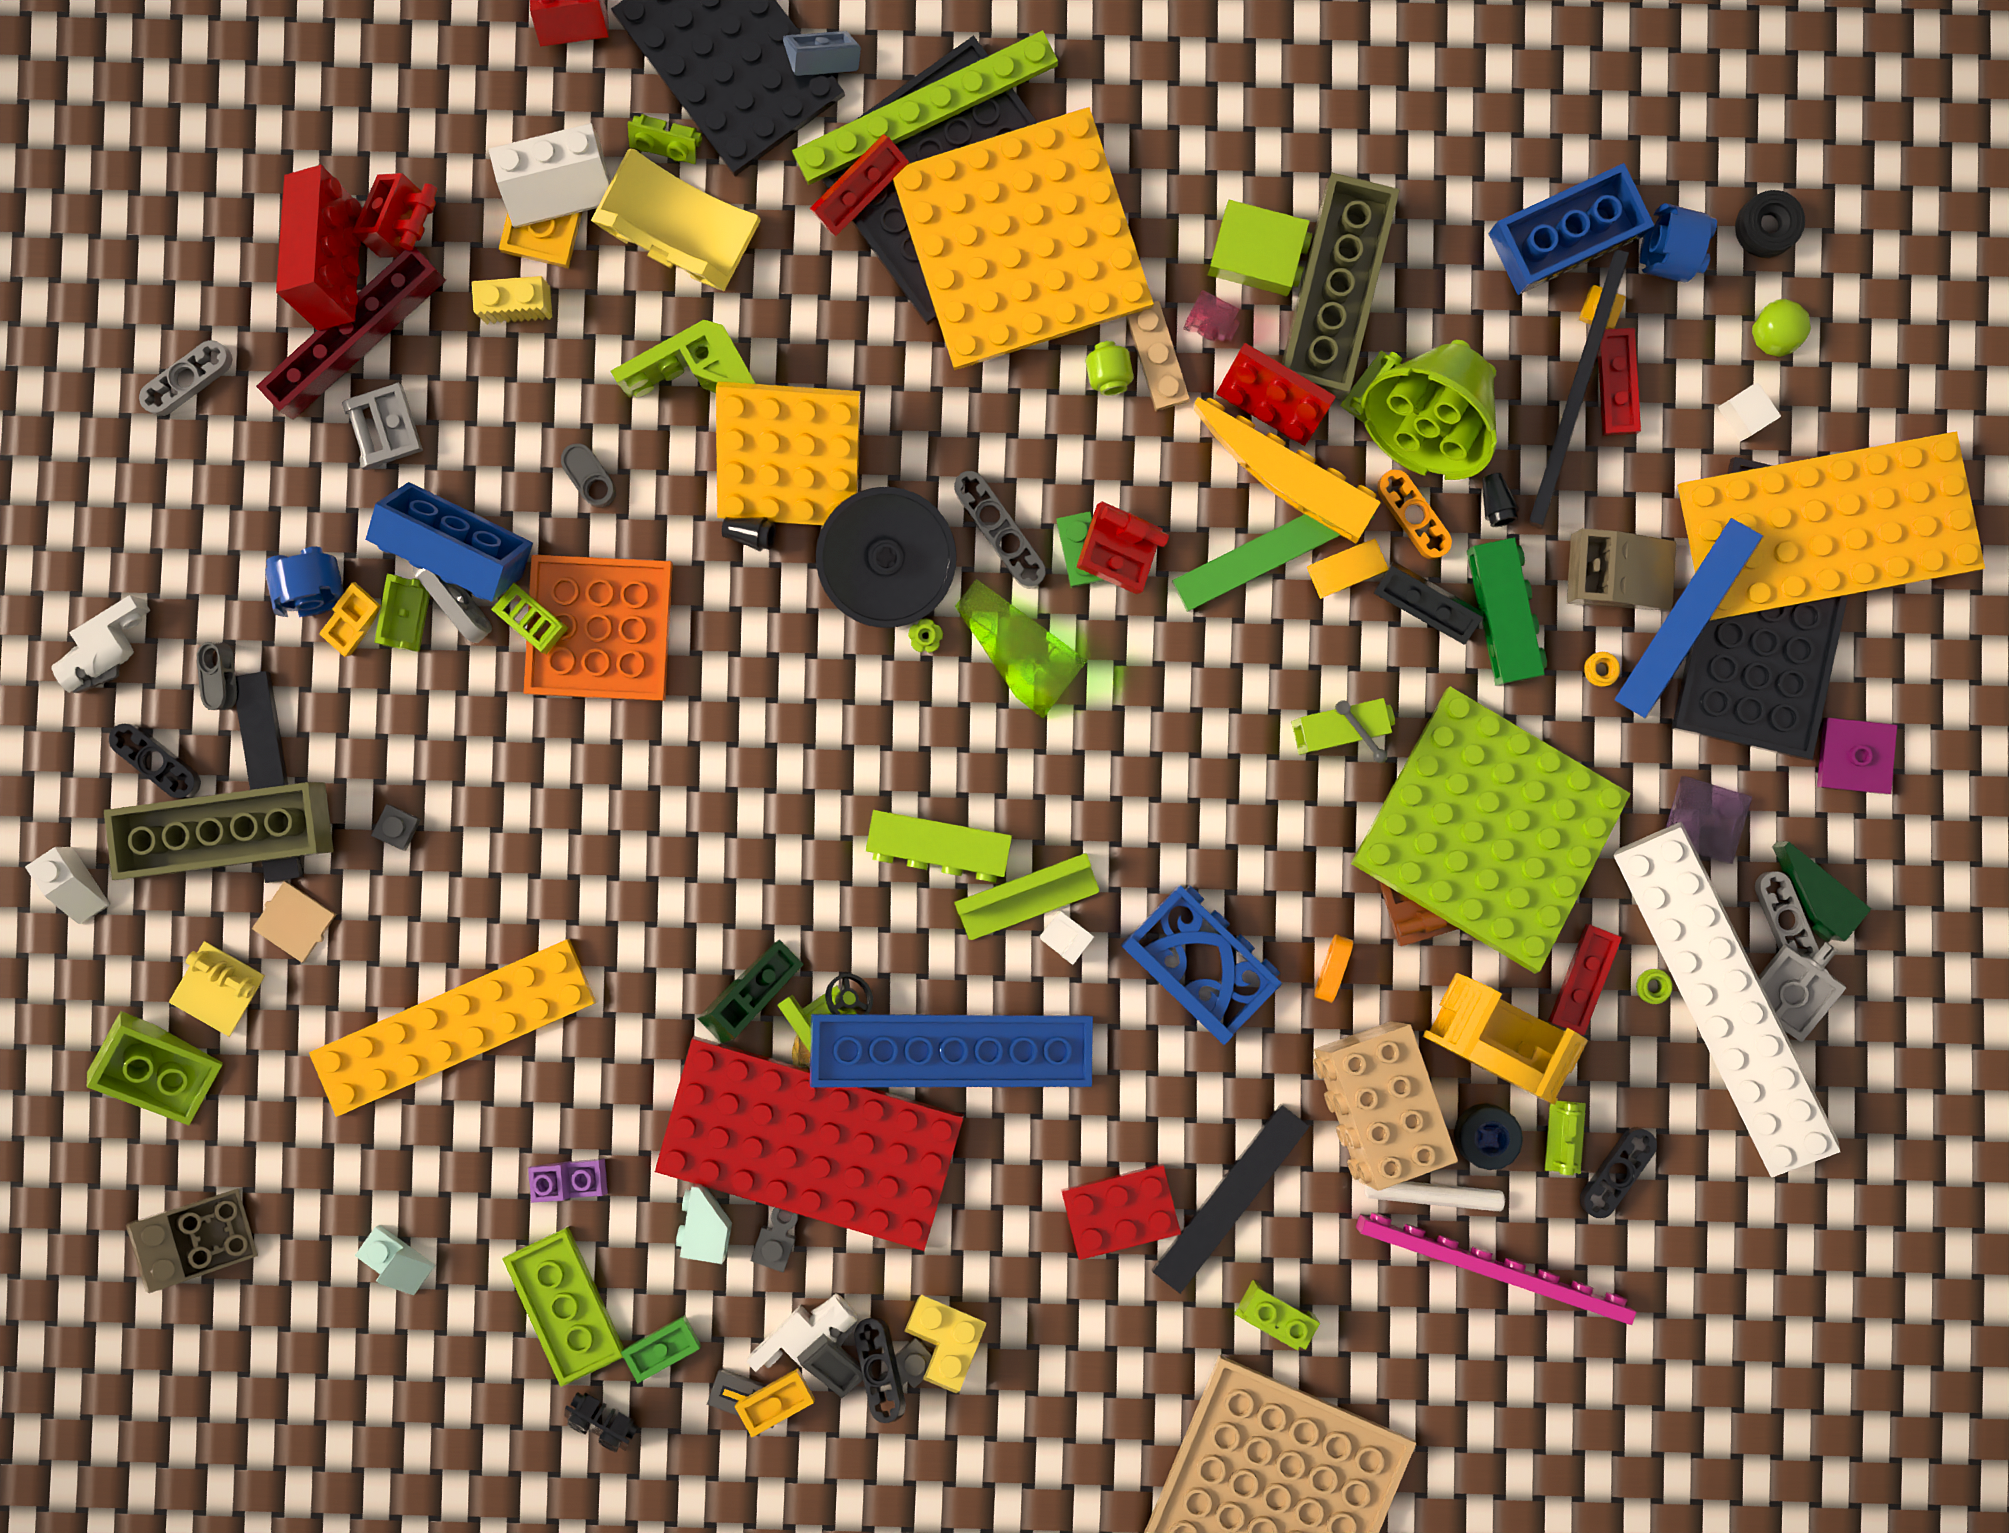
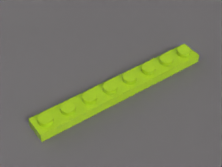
M1042 30L792 150L793 155L809 186L854 164L883 134L896 144L1057 67L1058 60Z

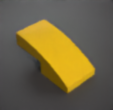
M1376 538L1311 564L1307 566V569L1321 599L1387 571L1388 566Z
M356 582L351 583L332 608L335 613L319 634L344 657L350 656L370 629L381 605Z

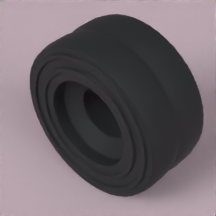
M1780 190L1761 192L1747 202L1739 211L1735 223L1736 237L1740 245L1754 256L1761 258L1778 256L1791 248L1800 239L1805 227L1804 210L1799 201L1787 192ZM1770 215L1776 218L1779 225L1777 232L1769 233L1763 229L1761 224L1763 216Z

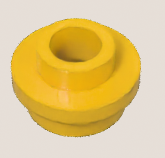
M1597 652L1586 660L1584 673L1591 684L1605 687L1613 684L1619 677L1620 664L1614 655L1608 652ZM1599 663L1604 664L1606 667V674L1604 676H1600L1596 672V666Z

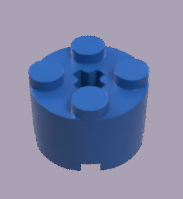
M1667 203L1660 205L1653 214L1659 217L1655 226L1642 239L1639 260L1641 264L1646 265L1642 272L1683 283L1689 282L1696 273L1703 274L1709 265L1710 254L1707 253L1710 239L1715 234L1717 220L1710 217L1707 213Z
M308 547L301 550L300 555L290 557L277 555L266 560L267 568L265 569L267 585L273 612L278 616L288 617L287 611H298L299 617L322 614L331 611L337 603L336 601L344 594L337 559L333 555L324 554L321 547Z

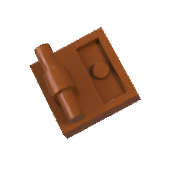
M1379 881L1398 946H1405L1459 929Z

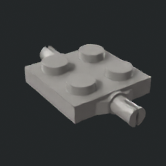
M1827 942L1824 943L1813 958L1801 955L1787 944H1784L1758 976L1784 1031L1800 1042L1805 1040L1847 988L1845 984L1830 975L1825 968L1832 957L1838 952L1836 948L1832 945L1830 946Z

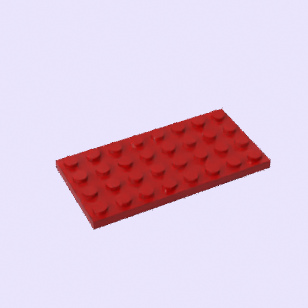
M694 1036L690 1043L654 1172L690 1183L702 1184V1186L925 1251L964 1115L871 1087H810L809 1069Z

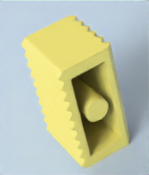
M542 276L472 281L473 311L487 325L490 321L495 324L497 321L502 323L504 320L507 323L510 320L515 323L517 320L522 322L524 319L529 322L531 318L535 321L538 318L542 321L545 317L548 320L552 318L551 289Z

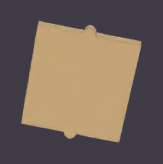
M284 881L272 900L265 902L266 908L252 929L304 963L316 944L324 940L323 934L337 914L288 881Z

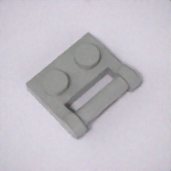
M400 383L355 396L342 402L345 414L350 416L362 454V457L359 459L363 470L374 469L384 463L423 451L403 386ZM368 407L371 409L383 447L382 450L376 452L363 414V410Z

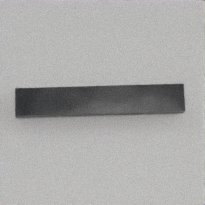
M268 671L236 676V707L250 790L289 785L271 674ZM300 857L262 862L265 883L304 877Z
M1280 1103L1187 1223L1181 1234L1177 1236L1156 1263L1152 1272L1181 1294L1310 1126Z

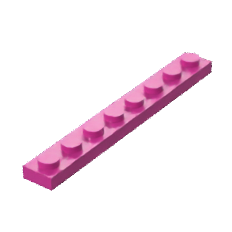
M1372 1212L1370 1217L1361 1214L1359 1216L1356 1229L1361 1234L1629 1325L1633 1324L1636 1311L1626 1305V1298L1617 1294L1606 1292L1605 1297L1592 1293L1593 1287L1574 1280L1571 1286L1559 1282L1560 1276L1549 1271L1539 1269L1538 1274L1526 1271V1265L1519 1261L1505 1258L1503 1263L1491 1259L1493 1254L1484 1249L1472 1246L1471 1251L1458 1248L1459 1242L1442 1235H1438L1437 1240L1424 1236L1425 1230L1416 1226L1405 1224L1402 1229L1390 1225L1392 1219L1381 1214Z

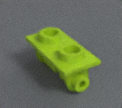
M641 114L640 117L634 116L632 122L628 121L629 147L696 165V146L700 147L702 141V133L697 132L696 128L673 123L670 132L665 131L667 121L649 117L645 114Z
M1381 350L1351 389L1345 400L1342 401L1340 407L1365 423L1367 418L1365 409L1361 408V402L1366 389L1376 377L1401 365L1402 358L1395 352L1387 355Z
M1557 1101L1555 1105L1550 1104L1545 1171H1554L1573 1176L1574 1173L1581 1174L1586 1103Z

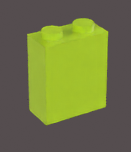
M1228 199L1208 276L1288 296L1292 286H1299L1304 267L1299 266L1298 263L1301 253L1307 254L1311 243L1312 233L1307 232L1310 220Z
M1384 698L1350 706V712L1371 738L1392 733L1391 726L1395 725V717L1391 705H1386ZM1335 709L1303 716L1291 721L1299 755L1363 741L1344 715L1338 714Z

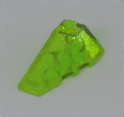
M977 579L955 605L1014 696L1044 719L1086 665L1087 660Z

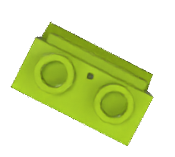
M1252 1280L1234 1313L1244 1321L1297 1351L1299 1347L1306 1350L1320 1325L1315 1314L1310 1311L1305 1314L1283 1300L1267 1293L1262 1289L1260 1283Z

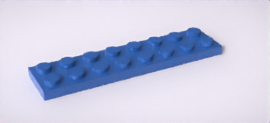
M811 1014L810 1087H1092L1093 1016Z

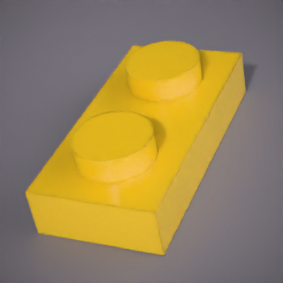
M799 1368L738 1401L735 1404V1408L752 1438L813 1404L815 1398Z

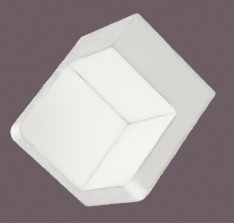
M1759 383L1751 385L1718 407L1740 442L1781 417Z
M1060 910L1040 935V939L1072 965L1094 938L1092 934Z

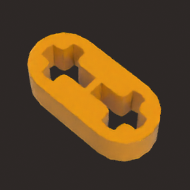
M1337 934L1334 935L1316 984L1315 998L1329 1003L1334 1001L1352 951L1353 940Z

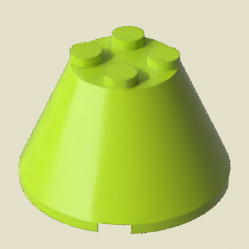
M1453 340L1451 344L1440 345L1382 373L1370 383L1361 402V408L1365 409L1367 418L1364 425L1373 441L1386 455L1415 473L1426 476L1428 471L1445 475V480H1460L1474 476L1488 465L1496 449L1494 393L1496 369L1479 353L1472 350L1469 344L1463 340Z

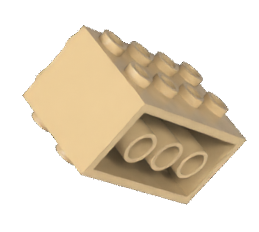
M1390 1021L1314 1049L1316 1058L1313 1059V1065L1320 1079L1324 1078L1328 1092L1324 1093L1329 1110L1332 1113L1335 1112L1340 1125L1336 1126V1132L1341 1144L1347 1146L1351 1159L1347 1163L1354 1180L1359 1179L1360 1183L1380 1191L1458 1162L1411 1024Z

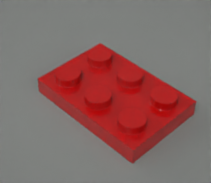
M1244 343L1216 392L1218 396L1224 398L1229 403L1234 404L1303 446H1306L1336 398L1335 395L1247 343Z
M1163 1163L1061 1189L1079 1260L1181 1234Z

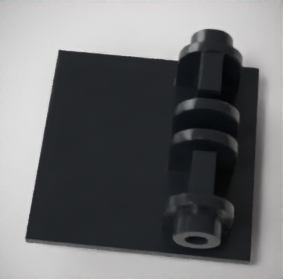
M577 1392L570 1404L576 1409L569 1406L565 1407L564 1417L568 1418L567 1425L583 1435H586L588 1430L598 1435V1443L615 1453L618 1448L626 1451L629 1440L625 1436L632 1440L639 1428L633 1424L634 1419L618 1412L608 1429L606 1427L616 1409L613 1408L604 1424L601 1425L598 1423V1420L607 1404L603 1403L596 1417L592 1420L591 1417L600 1401L586 1392L584 1395Z

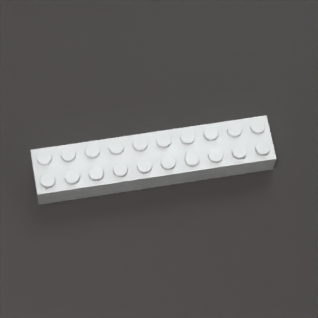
M1682 821L1616 849L1614 858L1771 1178L1839 1153L1838 1139Z

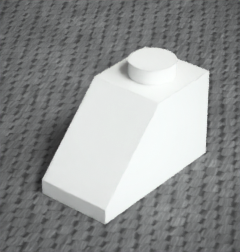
M54 847L25 866L42 894L77 924H83L111 905L73 847Z

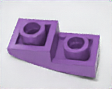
M605 1158L528 1167L531 1203L564 1201L569 1198L594 1197L608 1194Z

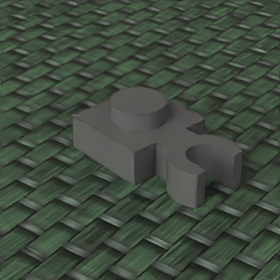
M774 1208L771 1213V1221L774 1226L770 1228L763 1225L750 1261L784 1273L796 1240V1236L787 1234V1232L795 1226L799 1214L793 1213L791 1220L782 1221L779 1217L781 1209Z
M916 1336L895 1355L902 1388L906 1382L915 1388L924 1380V1375L933 1356L931 1350ZM888 1371L883 1372L878 1377V1380H884Z

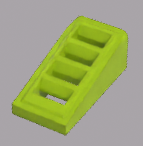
M515 583L510 586L491 609L544 654L551 650L568 629L564 623ZM518 595L521 598L520 602L508 614L504 609ZM527 604L530 605L532 608L521 621H516L515 618ZM538 612L541 617L528 631L525 626ZM547 621L551 623V626L538 639L535 636Z

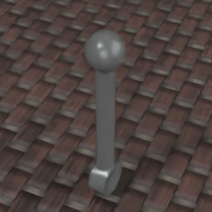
M1345 700L1339 701L1335 706L1336 712L1348 719L1374 753V760L1378 763L1385 762L1387 760V752L1378 748L1350 712L1349 702Z

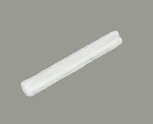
M1404 1181L1380 1191L1366 1185L1364 1186V1194L1368 1199L1499 1212L1503 1210L1505 1205V1196L1500 1190Z

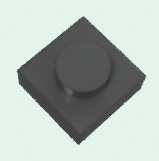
M386 804L371 836L402 851H406L421 819L391 804Z

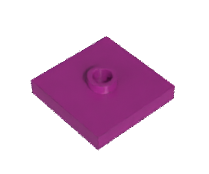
M1823 718L1817 787L1885 795L1891 794L1897 725Z

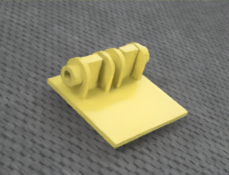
M204 941L197 953L192 951L188 955L185 963L190 966L169 1003L230 1037L265 975Z

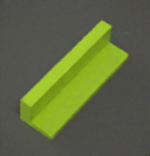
M1084 853L955 901L954 903L968 938L974 940L1097 894L1099 887L1091 869L1088 855Z

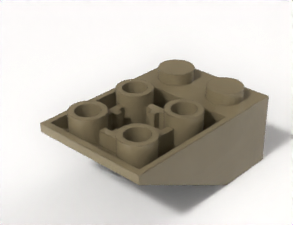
M1582 528L1571 534L1567 604L1671 611L1673 606L1676 541L1611 530Z
M238 1188L126 1224L145 1292L149 1294L258 1256Z

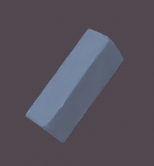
M847 31L783 36L784 46L792 70L797 76L857 71L859 68L861 47Z

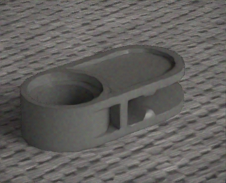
M583 444L567 446L561 455V465L583 499L596 508L609 506L616 497V487L595 454ZM597 481L605 482L608 487L606 496L600 500L591 498L589 494L590 486Z
M205 642L199 647L197 652L201 701L208 710H229L235 705L237 699L232 649L225 642ZM215 650L218 655V662L216 666H214L212 660L213 652Z

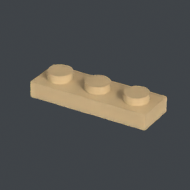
M1159 300L1153 302V308L1126 316L1156 412L1189 402L1190 399Z

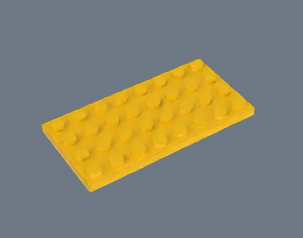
M1957 431L1682 482L1677 485L1695 573L1730 518L1764 536L1709 621L1985 569Z

